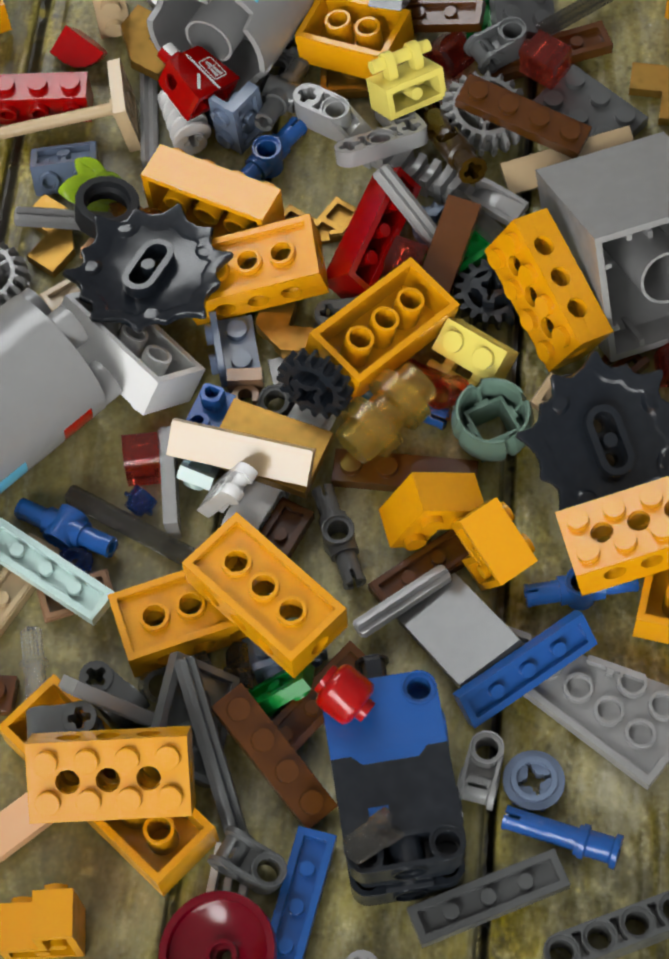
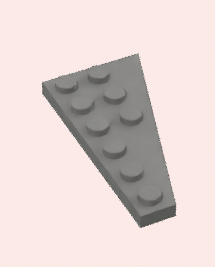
M508 626L521 640L522 645L533 639L530 633ZM590 654L588 657L581 655L523 695L527 700L646 790L652 786L669 765V685L649 679L644 673Z

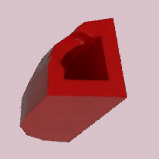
M65 25L50 50L52 55L72 67H91L107 55V51L81 30Z

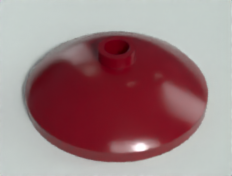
M211 891L190 899L174 913L162 934L158 959H221L227 951L231 952V959H276V935L266 913L252 900L235 892Z

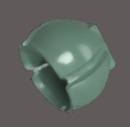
M501 378L481 379L478 387L472 384L468 385L458 397L451 415L452 432L455 438L459 440L461 448L470 456L481 460L482 463L486 461H503L507 454L515 456L525 447V444L516 438V434L534 426L533 409L529 400H526L523 390L513 382ZM500 417L508 432L490 440H484L476 427Z

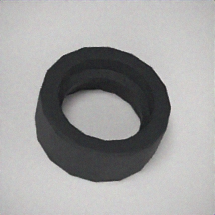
M98 176L89 179L79 187L75 195V222L83 233L95 239L94 217L96 215L90 212L87 206L100 199L117 201L125 206L127 211L120 216L107 219L119 222L127 220L134 209H139V195L132 185L114 176Z

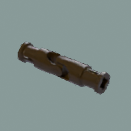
M435 102L428 105V111L424 107L416 110L415 112L426 122L428 139L434 143V146L449 166L457 170L460 180L463 183L475 184L482 180L487 171V163L481 156H476V149L456 126H453L452 129L450 125L452 120L444 116L446 112L439 108L438 103Z

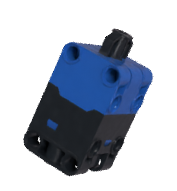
M383 654L365 655L354 663L356 670H359L361 674L374 684V692L370 699L375 702V705L361 722L354 717L350 723L340 724L323 711L351 892L354 899L364 906L413 901L439 895L461 886L465 877L466 836L463 825V810L459 790L455 783L449 752L447 725L444 712L441 710L437 683L430 673L423 670L387 675L386 665L389 663V658ZM457 868L458 872L450 878L442 877L443 875L452 874ZM359 882V884L365 888H376L370 891H365L361 889L357 884Z

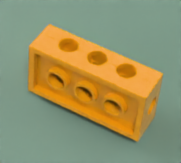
M548 208L513 219L484 250L489 265L495 270L503 285L506 297L511 300L520 317L522 327L528 332L536 347L537 355L545 364L548 372L581 360L614 332Z
M306 214L212 238L214 249L232 252L233 258L217 273L221 286L206 301V319L193 318V320L199 326L211 323L209 312L216 311L217 320H223L329 293L321 236L311 215Z
M669 476L555 512L582 596L669 569Z
M237 512L182 562L186 581L293 678L297 677L348 627L346 607ZM264 593H270V594L267 595V596H260L261 594H264ZM291 617H297V618H298V619L293 620V621H288V620H287V619H289V618H291Z
M184 570L107 595L134 678L165 668L169 654L179 651L189 656L198 657L240 643L242 639L247 638L238 627L186 581Z
M191 726L32 733L24 743L30 824L192 816L196 806ZM152 766L159 771L161 777L150 778L144 774L142 768ZM103 769H114L119 774L120 779H108L104 775ZM71 770L75 772L79 777V782L67 780L63 771Z

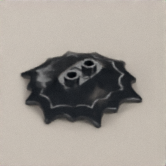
M176 204L164 213L148 214L137 208L132 211L127 220L119 222L109 220L100 215L94 217L96 236L90 246L81 250L82 265L77 268L66 269L62 273L66 279L80 288L79 299L92 306L93 311L89 317L92 322L125 324L136 333H139L154 324L165 326L183 318L206 319V301L221 286L217 273L233 258L232 252L214 249L212 246L214 229L212 227L197 226L188 221L181 204Z
M592 351L583 366L571 376L562 377L556 374L551 376L552 396L548 401L539 404V416L534 426L518 432L516 438L528 446L535 454L540 467V480L553 485L557 489L559 511L669 476V402L662 399L659 393L663 370L659 369L650 373L638 374L627 363L618 367H610L602 361L597 351ZM594 420L601 423L602 429L600 433H597L595 430ZM606 454L613 456L615 461L613 467L609 465Z

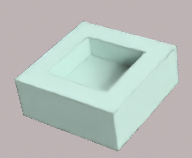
M184 459L179 467L176 478L183 480L184 485L191 489L210 491L220 468Z

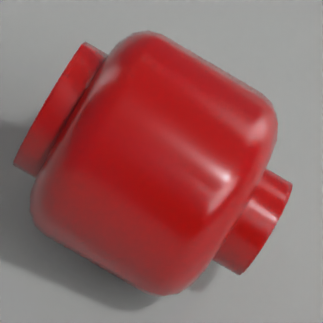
M333 664L314 688V691L318 693L316 697L317 706L340 724L350 723L354 717L361 722L375 705V702L370 699L374 692V684L349 664H343L339 668Z

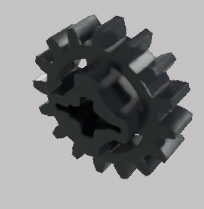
M481 259V267L477 268L475 265L469 264L468 274L464 272L459 273L458 283H454V299L460 304V318L470 316L469 324L474 326L477 322H481L482 329L485 331L488 329L489 324H494L497 331L501 330V324L504 321L510 326L514 325L515 316L519 317L511 300L506 297L503 285L495 270L487 264L485 259Z
M301 348L298 353L293 350L277 369L280 373L276 379L283 383L280 388L281 392L289 393L291 396L288 401L290 403L295 402L302 412L306 408L309 409L313 417H317L319 413L325 419H329L332 414L338 417L342 411H345L353 399L351 394L354 388L347 385L351 380L350 376L342 375L340 371L343 367L332 363L330 356H326L325 359L321 358L318 350H314L311 355H309L305 348Z

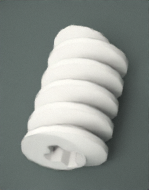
M162 89L158 94L157 100L173 147L182 149L189 155L200 153L206 147L207 139L212 133L207 116L203 113L187 121Z

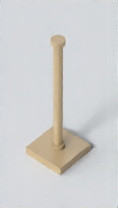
M120 58L107 61L111 94L108 103L0 126V140L112 115L117 122L129 152L141 150L136 96Z

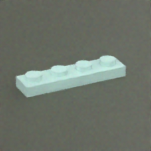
M0 517V564L95 626L111 606L107 595L114 593V591Z

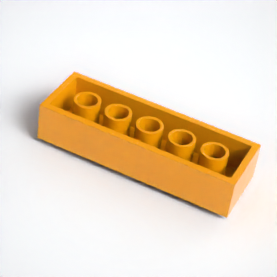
M55 674L47 679L0 723V733L3 739L24 761V743L27 741L26 711L41 705L53 706L82 701L60 690L58 686L61 680ZM102 720L105 728L104 730L112 729L108 724H106ZM150 766L142 768L144 774L150 778L161 777ZM103 769V773L108 779H120L119 774L114 769ZM71 770L63 771L67 780L79 782V777L75 772ZM196 808L192 816L86 821L163 897L216 845V842L220 841L215 826Z

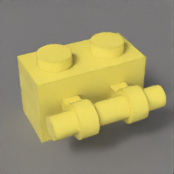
M427 38L418 42L416 40L409 41L403 45V48L394 52L387 50L378 54L377 59L368 62L369 71L373 74V76L366 78L371 109L391 121L442 100L447 91L443 67L422 55L432 50L431 43Z
M447 318L431 348L446 357V359L441 364L431 358L425 366V371L434 375V380L440 384H449L462 392L470 384L478 387L481 379L484 378L505 379L519 352L462 319ZM458 365L473 373L469 380L455 372Z

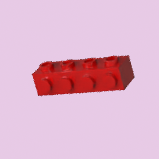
M88 71L0 74V125L14 124L93 106V92Z
M400 166L392 168L417 199L422 187ZM373 175L326 270L328 287L341 299L359 296L378 282L406 222V218L373 178Z

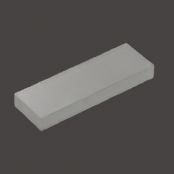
M171 426L160 427V430H158L163 525L169 540L182 538L179 480L176 478L178 462L177 457L166 455Z
M63 675L58 686L60 690L151 728L155 712L68 675Z

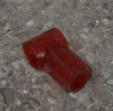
M408 359L399 368L396 378L400 389L426 400L429 406L438 410L453 408L461 392L470 385L463 376H450L414 359Z

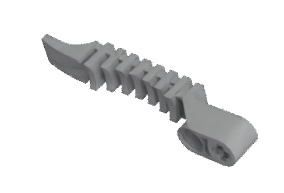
M304 83L295 88L293 92L295 114L298 121H303L308 129L336 142L373 131L343 96L313 83ZM409 150L364 164V167L368 169L372 167L378 169L384 164H389L392 168L400 166L422 187L420 195L426 198L431 196L438 204L446 203L449 194L482 205L480 214L486 215L506 226L513 219L521 217L524 211H527L529 208V202L485 177L478 183H475V187L469 183H463L458 175L456 176V170L452 169L449 164L442 171L441 160L434 158L429 165L427 155L422 152L419 153L417 158L414 157L413 150Z

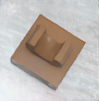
M262 367L228 368L227 386L229 393L236 395L238 400L241 398H252L253 405H256L259 394L265 388Z

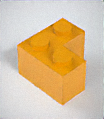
M412 472L380 507L379 512L390 548H405L412 551L424 547L437 530H452L451 525L482 505L484 500L475 473Z
M497 497L486 501L451 525L469 553L467 557L462 559V562L481 591L502 586L538 561L533 554L535 547L526 534H520L513 523L515 517L512 510L505 502H500Z
M51 883L45 885L44 890H32V897H14L11 899V903H0V954L4 959H49L85 956L86 908L73 888H68V885L62 883Z

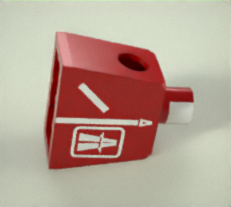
M169 42L160 49L157 55L165 64L158 80L159 85L187 121L210 110L208 99L212 95L219 97L225 102L228 101L240 79L237 74L201 46H195L181 53Z

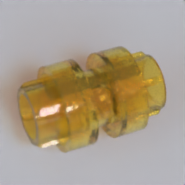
M405 363L396 371L388 368L383 369L369 383V389L373 396L369 400L356 396L341 411L345 422L336 430L335 436L341 445L363 464L371 461L377 454L388 458L403 443V437L399 430L403 426L410 430H416L431 415L428 403L436 396V389L428 377L410 363Z

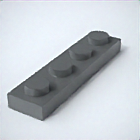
M553 848L407 907V913L421 947L425 948L568 890L571 884Z

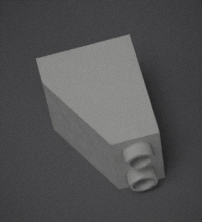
M663 131L535 170L541 209L548 208L614 331L598 345L610 362H614L668 345L669 136Z

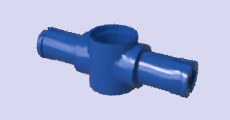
M292 116L277 134L262 135L256 138L252 143V154L245 160V166L240 171L258 181L280 175L284 167L283 160L290 154V148L307 132L305 123L301 120L298 121L297 117Z
M22 498L15 507L14 515L17 519L38 527L44 539L62 551L70 552L73 547L77 549L84 547L106 558H111L117 549L118 540L116 537L93 528L88 517L71 505L62 504L59 509L55 507L46 508L26 498Z
M573 567L567 572V575L556 576V580L533 584L526 583L523 585L524 597L527 598V608L559 602L561 606L568 605L572 609L586 610L594 605L595 601L605 600L606 595L639 591V581L636 579L582 596L581 592L576 591L572 587L578 584Z

